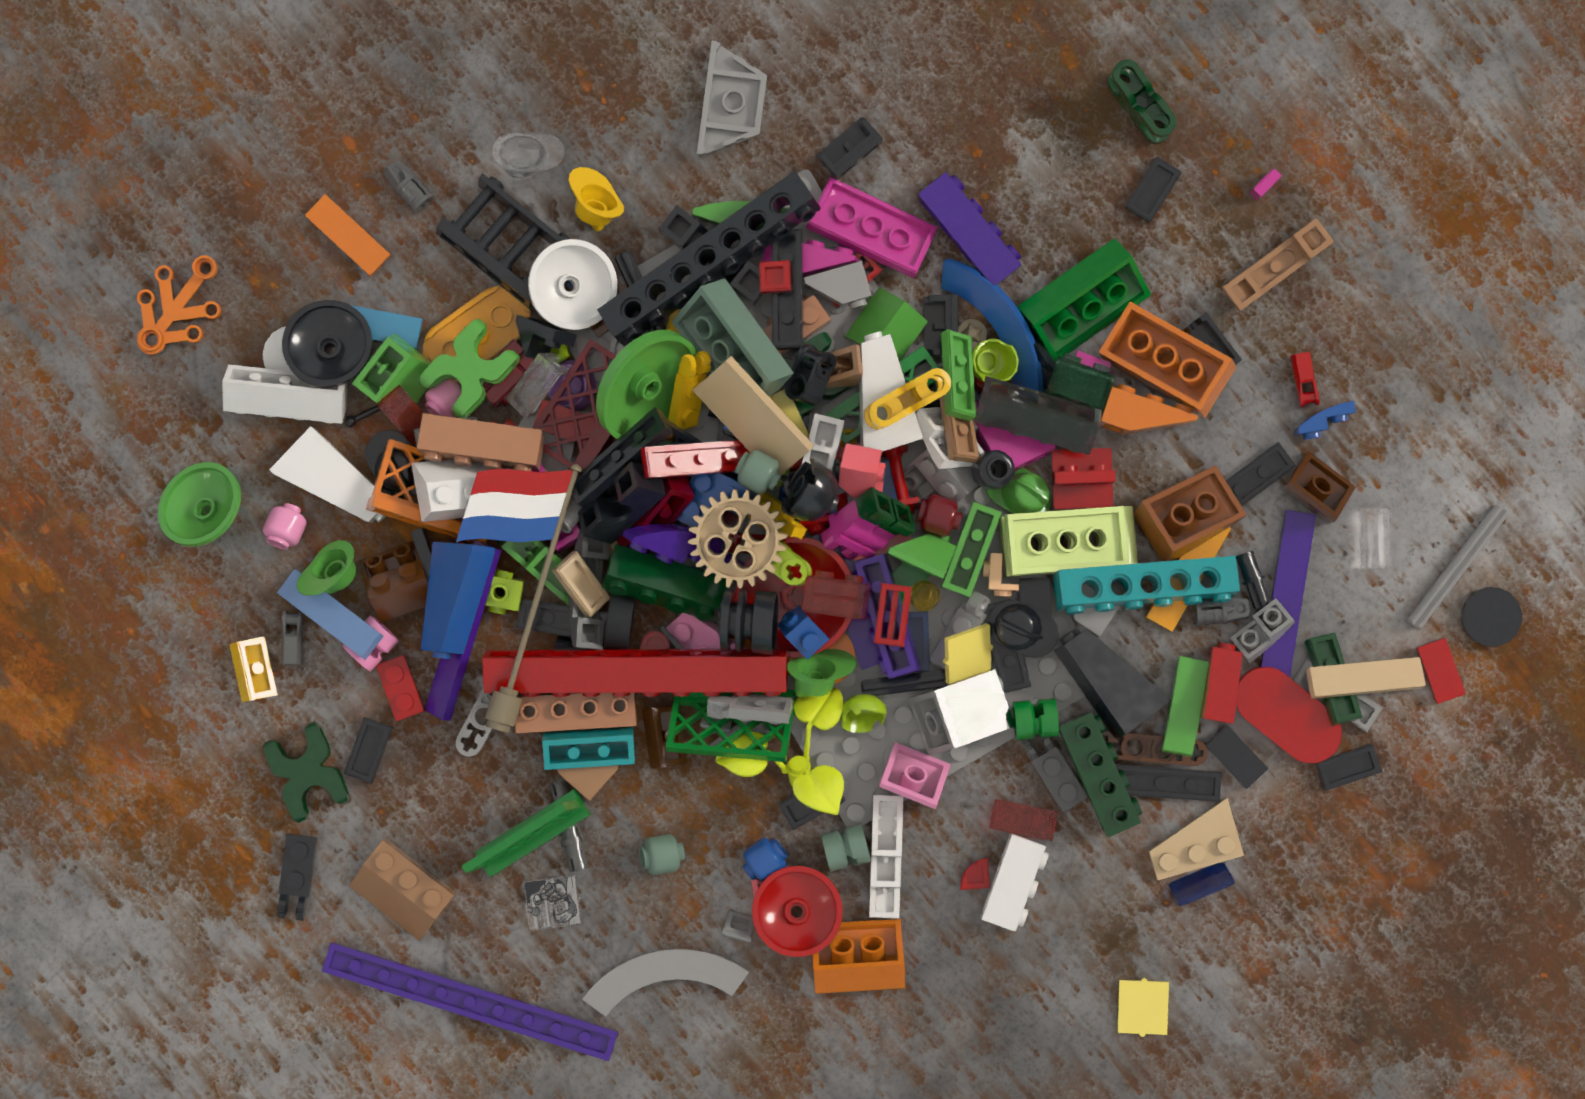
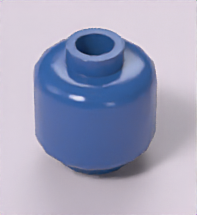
M762 837L744 851L743 857L746 863L742 867L752 880L757 877L759 880L764 881L772 873L786 867L785 859L788 855L775 838L770 840Z

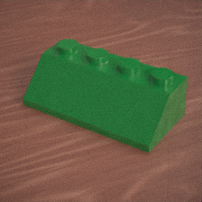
M1114 238L1022 302L1017 308L1054 360L1053 362L1056 363L1120 318L1129 302L1138 305L1152 294L1132 255Z

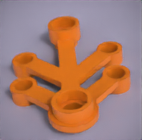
M202 255L194 260L192 264L194 274L175 299L173 298L171 283L174 279L173 270L166 265H161L155 270V278L159 282L163 315L155 323L152 306L156 303V295L148 289L138 292L137 302L141 305L143 328L138 332L136 342L142 352L155 355L163 351L166 344L183 341L199 343L202 341L204 332L197 325H189L185 330H167L175 321L203 317L215 320L220 317L222 309L215 301H208L204 305L185 307L202 283L216 276L218 265L214 259ZM206 263L210 264L211 271L208 274H203L201 267ZM165 269L168 270V279L161 280L160 272ZM149 293L151 301L148 304H143L142 296ZM210 305L217 307L215 315H208L207 308ZM192 329L199 331V336L196 339H190L189 332ZM150 335H156L157 342L155 345L150 346L147 339Z

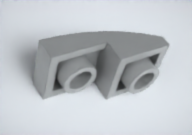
M1276 598L1252 616L1254 619L1252 622L1230 637L1231 642L1236 645L1239 652H1243L1242 655L1248 663H1251L1265 652L1295 622Z

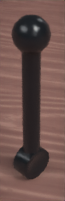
M378 404L356 416H348L345 419V424L348 427H354L357 421L386 407Z

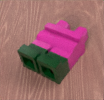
M871 487L842 508L838 514L833 513L828 517L830 527L821 533L824 547L833 550L840 545L841 553L844 557L853 560L859 555L866 558L876 555L875 550L883 549L889 540L896 535L902 534L907 537L916 530L909 506L894 498L890 499V496Z

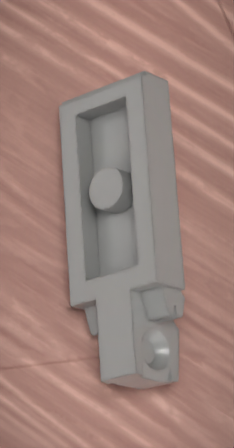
M974 591L967 603H962L930 657V661L945 669V664L943 663L945 658L944 638L986 624L984 621L987 615L984 614V611L991 601L988 597Z
M750 694L748 696L732 695V697L709 696L707 701V716L721 720L723 718H733L744 722L754 720L765 721L770 724H789L793 709L792 698Z

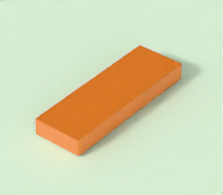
M326 194L305 214L316 227L371 277L391 257L388 251Z

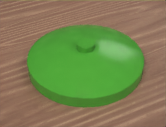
M656 330L636 338L617 354L603 375L596 398L597 417L602 427L618 440L654 407L661 410L668 420L675 378L679 370L681 357L688 354L695 357L697 354L692 343L677 332Z

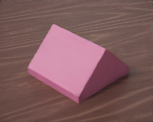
M895 742L878 786L936 809L951 764Z

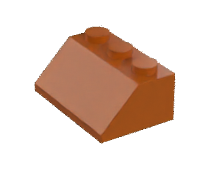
M901 919L841 922L837 935L831 943L821 951L813 954L815 994L905 988Z

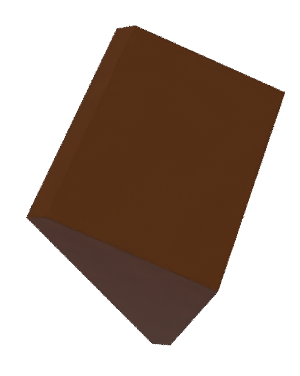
M1308 451L1280 488L1329 524L1338 519L1356 486Z

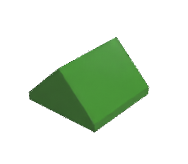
M879 287L845 334V337L859 345L865 342L864 336L879 331L882 332V336L891 334L900 362L928 321L907 302Z

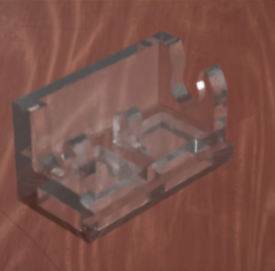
M539 353L505 399L525 419L537 415L539 411L538 405L559 376L565 375L569 370V367L557 364L560 357L555 353Z

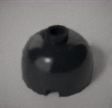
M811 458L810 463L805 461L790 480L787 488L792 492L789 499L783 497L781 509L783 513L800 521H815L822 518L827 512L832 513L839 502V497L836 496L838 491L837 479L829 468L815 459Z

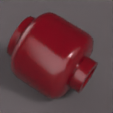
M931 494L927 499L922 498L916 522H920V529L924 532L947 537L952 529L958 530L962 513L957 511L958 504L956 500Z

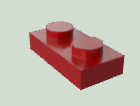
M405 655L376 666L395 721H400L425 711Z

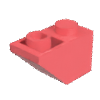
M846 443L840 466L839 486L854 499L871 487L883 492L886 463H881L882 450Z

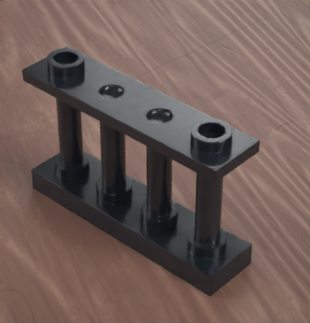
M482 173L478 180V186L483 189L482 192L456 221L452 220L449 222L446 218H443L436 226V234L529 309L533 305L528 291L529 274L520 279L511 272L513 270L511 266L538 235L549 244L570 238L562 232L557 234L505 192L503 184L493 176L488 178ZM491 198H494L506 209L479 240L475 239L473 241L465 235V228ZM516 216L529 228L503 258L496 260L488 253L490 251L488 247Z

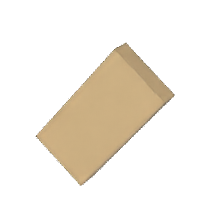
M577 551L571 552L551 570L585 617L594 615L610 600L606 590L602 588L598 579Z

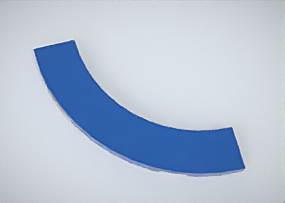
M950 258L944 260L941 289L958 294V296L971 303L990 322L1000 340L1015 348L1019 363L1017 372L1011 378V391L1020 397L1034 401L1041 400L1043 395L1041 362L1038 361L1033 345L1035 344L1034 337L1019 309L997 284L993 285L981 276V272Z

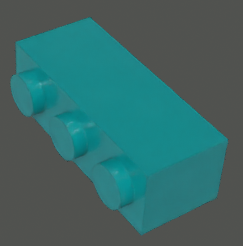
M633 726L543 732L544 770L635 764Z

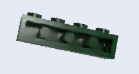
M615 544L609 558L602 585L603 589L609 590L615 595H626L636 598L644 604H656L666 607L674 613H686L696 616L701 621H712L715 623L718 621L719 606L723 600L725 588L728 587H726V578L723 577L717 584L714 583L716 576L714 573L705 577L704 570L674 561L672 564L656 558L654 555L645 554Z
M1087 711L1060 723L1059 732L1103 832L1107 837H1111L1140 824L1141 821L1138 816L1143 813L1136 797L1132 799L1129 797L1126 788L1130 787V783L1124 770L1119 772L1117 770L1114 760L1118 759L1112 743L1106 744L1102 736L1106 729L1100 716H1094L1091 711Z

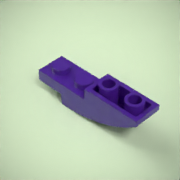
M673 524L644 525L626 529L622 535L631 542L629 545L631 548L645 554L648 549L656 552V558L672 564L673 560L684 564L687 557L696 562L701 559L700 555L691 556L690 554L697 549V545L688 543V540L696 537L695 533L689 531L690 527ZM718 537L712 538L710 541L711 550L715 553H723L724 551L721 548L724 541ZM727 553L724 561L729 563L733 555ZM737 558L738 563L744 566L745 562Z

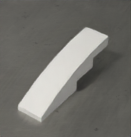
M873 795L869 918L899 919L903 796Z

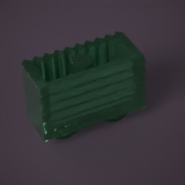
M1065 353L1064 358L1058 356L1045 393L1103 411L1116 376L1110 373L1111 368L1098 363H1093L1092 367L1081 364L1082 358Z

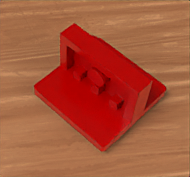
M1111 448L1053 450L1051 457L1054 509L1113 507V483L1116 482L1115 470H1112Z

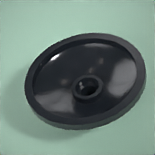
M336 300L317 301L301 308L289 320L282 338L283 356L290 370L303 382L317 387H335L354 379L368 363L373 348L372 333L364 316L351 305ZM328 347H335V351L332 354L325 353Z

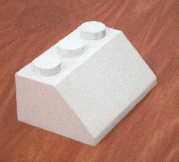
M454 459L442 460L441 462L425 461L412 463L422 522L463 518L477 472L491 469L483 467L484 463L472 462L471 466L455 464L453 462ZM502 466L501 469H508V467Z

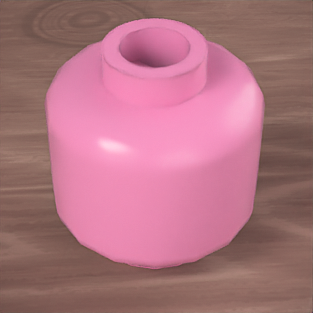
M446 379L435 388L429 389L425 394L427 401L425 407L432 415L456 418L452 408L462 393L460 382L456 379Z
M285 503L284 506L273 507L262 530L267 537L266 542L283 550L296 546L307 525L306 519L300 514L301 509L289 503Z

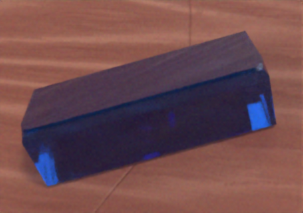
M1220 862L1170 882L1169 888L1176 904L1182 907L1232 886L1235 881L1225 863Z

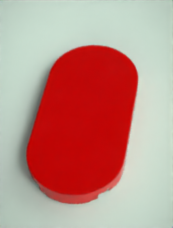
M1256 667L1248 670L1239 679L1236 703L1239 713L1293 758L1304 763H1319L1335 753L1341 742V725L1332 726L1326 706L1318 699H1311L1310 693L1284 672L1275 667Z

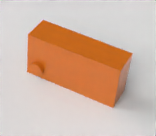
M1132 302L1128 303L1098 352L1102 359L1111 362L1112 366L1175 402L1193 408V412L1203 418H1206L1237 368L1232 358Z

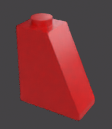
M1218 642L1217 647H1209L1207 657L1209 666L1200 715L1202 719L1234 724L1243 652L1235 651L1236 645Z

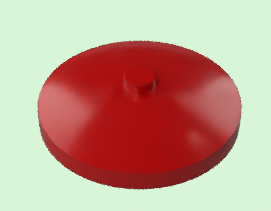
M787 537L781 541L810 564L812 569L810 580L801 586L789 585L765 569L767 577L765 581L755 576L756 583L754 586H751L747 579L744 580L742 588L736 585L735 602L738 603L740 589L747 591L748 603L753 604L757 591L778 592V623L785 613L800 605L830 639L814 653L817 654L836 643L848 629L856 607L855 582L846 562L835 550L824 547L822 542L803 537L801 540L797 537ZM752 556L747 560L743 567H749L752 565ZM801 566L791 567L790 570L793 572L792 579L794 577H802V574L799 572ZM778 628L775 649H787V657H804Z

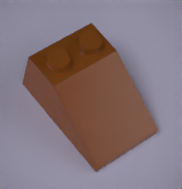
M1216 465L1143 500L1134 512L1135 520L1161 562L1172 561L1190 552L1247 516Z

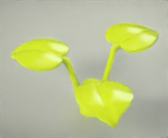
M834 686L827 695L798 697L794 704L795 715L798 720L808 723L805 732L803 756L792 757L787 765L783 762H774L781 768L783 774L788 773L794 795L801 803L819 812L838 815L844 792L842 774L834 767L827 765L817 766L811 770L809 762L813 725L820 730H829L838 723L842 716L843 696L840 690ZM750 731L757 740L764 736L758 732ZM744 734L734 741L733 744L737 748L746 749L753 742ZM768 742L763 745L766 750L768 747ZM716 756L717 764L722 765L731 773L742 777L758 775L768 764V761Z

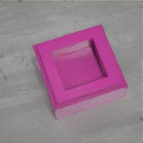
M1272 169L1250 191V195L1258 201L1282 175L1276 169Z

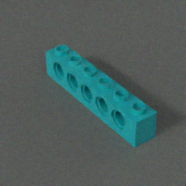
M1236 556L1062 569L1053 575L1057 611L1066 610L1067 615L1084 613L1086 608H1096V612H1108L1114 610V606L1125 605L1126 610L1143 608V604L1155 603V607L1172 606L1173 601H1184V605H1195L1202 603V599L1213 598L1214 603L1231 601V597L1240 592ZM1200 575H1206L1210 578L1211 588H1205L1201 585L1199 581ZM1171 577L1178 578L1181 581L1182 590L1179 591L1172 588L1170 584ZM1141 580H1148L1152 584V593H1147L1141 588ZM1112 582H1118L1122 585L1123 595H1116L1112 591ZM1083 584L1090 585L1094 590V597H1086L1081 591V586Z

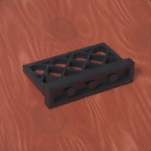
M654 407L577 474L572 491L574 499L579 506L585 509L606 490L607 495L603 496V498L616 497L617 494H613L615 489L613 478L630 462L643 465L641 449L644 447L703 442L667 420L663 412ZM672 433V439L664 440Z

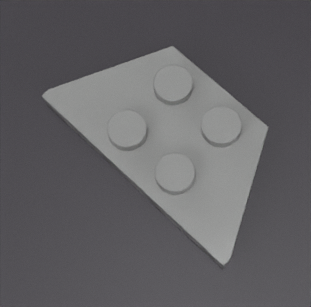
M713 40L711 41L698 139V156H703L760 136L767 75L756 67H752L744 59Z

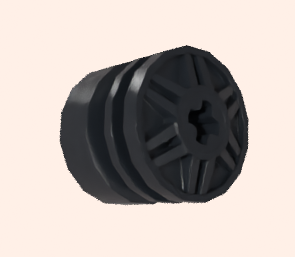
M725 588L723 600L719 606L717 633L720 639L721 651L729 652L732 639L734 638L736 652L741 653L745 640L749 639L751 640V648L754 654L774 655L778 629V592L757 591L753 604L748 603L747 591L740 589L738 603H736L734 589Z

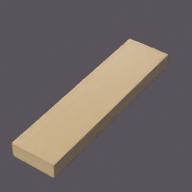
M1420 657L1318 666L1306 669L1311 699L1422 689L1426 686Z

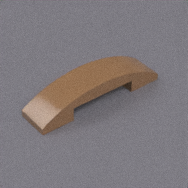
M1316 218L1223 286L1222 289L1240 312L1334 243V240Z

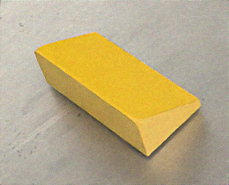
M265 636L230 644L242 702L277 695Z

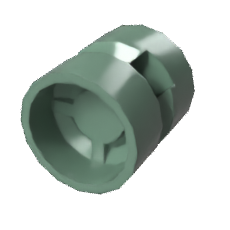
M862 824L845 828L843 834H840L837 830L821 834L830 872L845 869L850 862L855 866L871 862Z

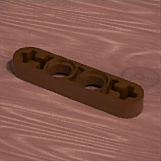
M1110 731L1102 733V736H1107V741L1118 743V740L1114 738ZM1128 733L1122 736L1123 738L1120 743L1121 755L1117 756L1120 760L1199 766L1207 759L1208 750L1202 741L1196 739V748L1201 750L1202 753L1201 756L1195 757V761H1191V757L1180 755L1181 760H1175L1177 754L1173 753L1167 758H1160L1157 756L1155 748L1159 742L1163 741L1164 736ZM1132 738H1136L1142 743L1141 752L1135 756L1129 755L1125 748L1127 741Z

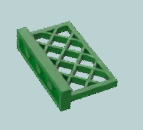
M787 689L786 692H781L778 697L792 698L793 709L789 724L782 723L776 728L765 721L752 720L747 725H744L740 720L733 718H723L715 723L707 716L709 696H704L703 692H691L690 695L682 697L674 696L666 741V752L786 762L793 715H795V690ZM721 692L718 696L732 697L733 692ZM751 692V694L764 695L763 692ZM680 705L693 706L698 712L685 720L679 714ZM703 717L710 727L697 734L690 725ZM733 720L740 729L727 737L720 728ZM763 723L770 732L757 740L750 730ZM684 729L693 737L687 743H674L675 735ZM713 732H716L723 740L716 746H708L703 741ZM744 734L753 742L746 749L737 748L733 744L734 741ZM776 737L782 744L781 752L767 751L763 745Z
M574 789L476 850L475 854L477 856L463 864L462 868L466 874L485 869L488 876L493 877L586 819L591 813L578 791Z

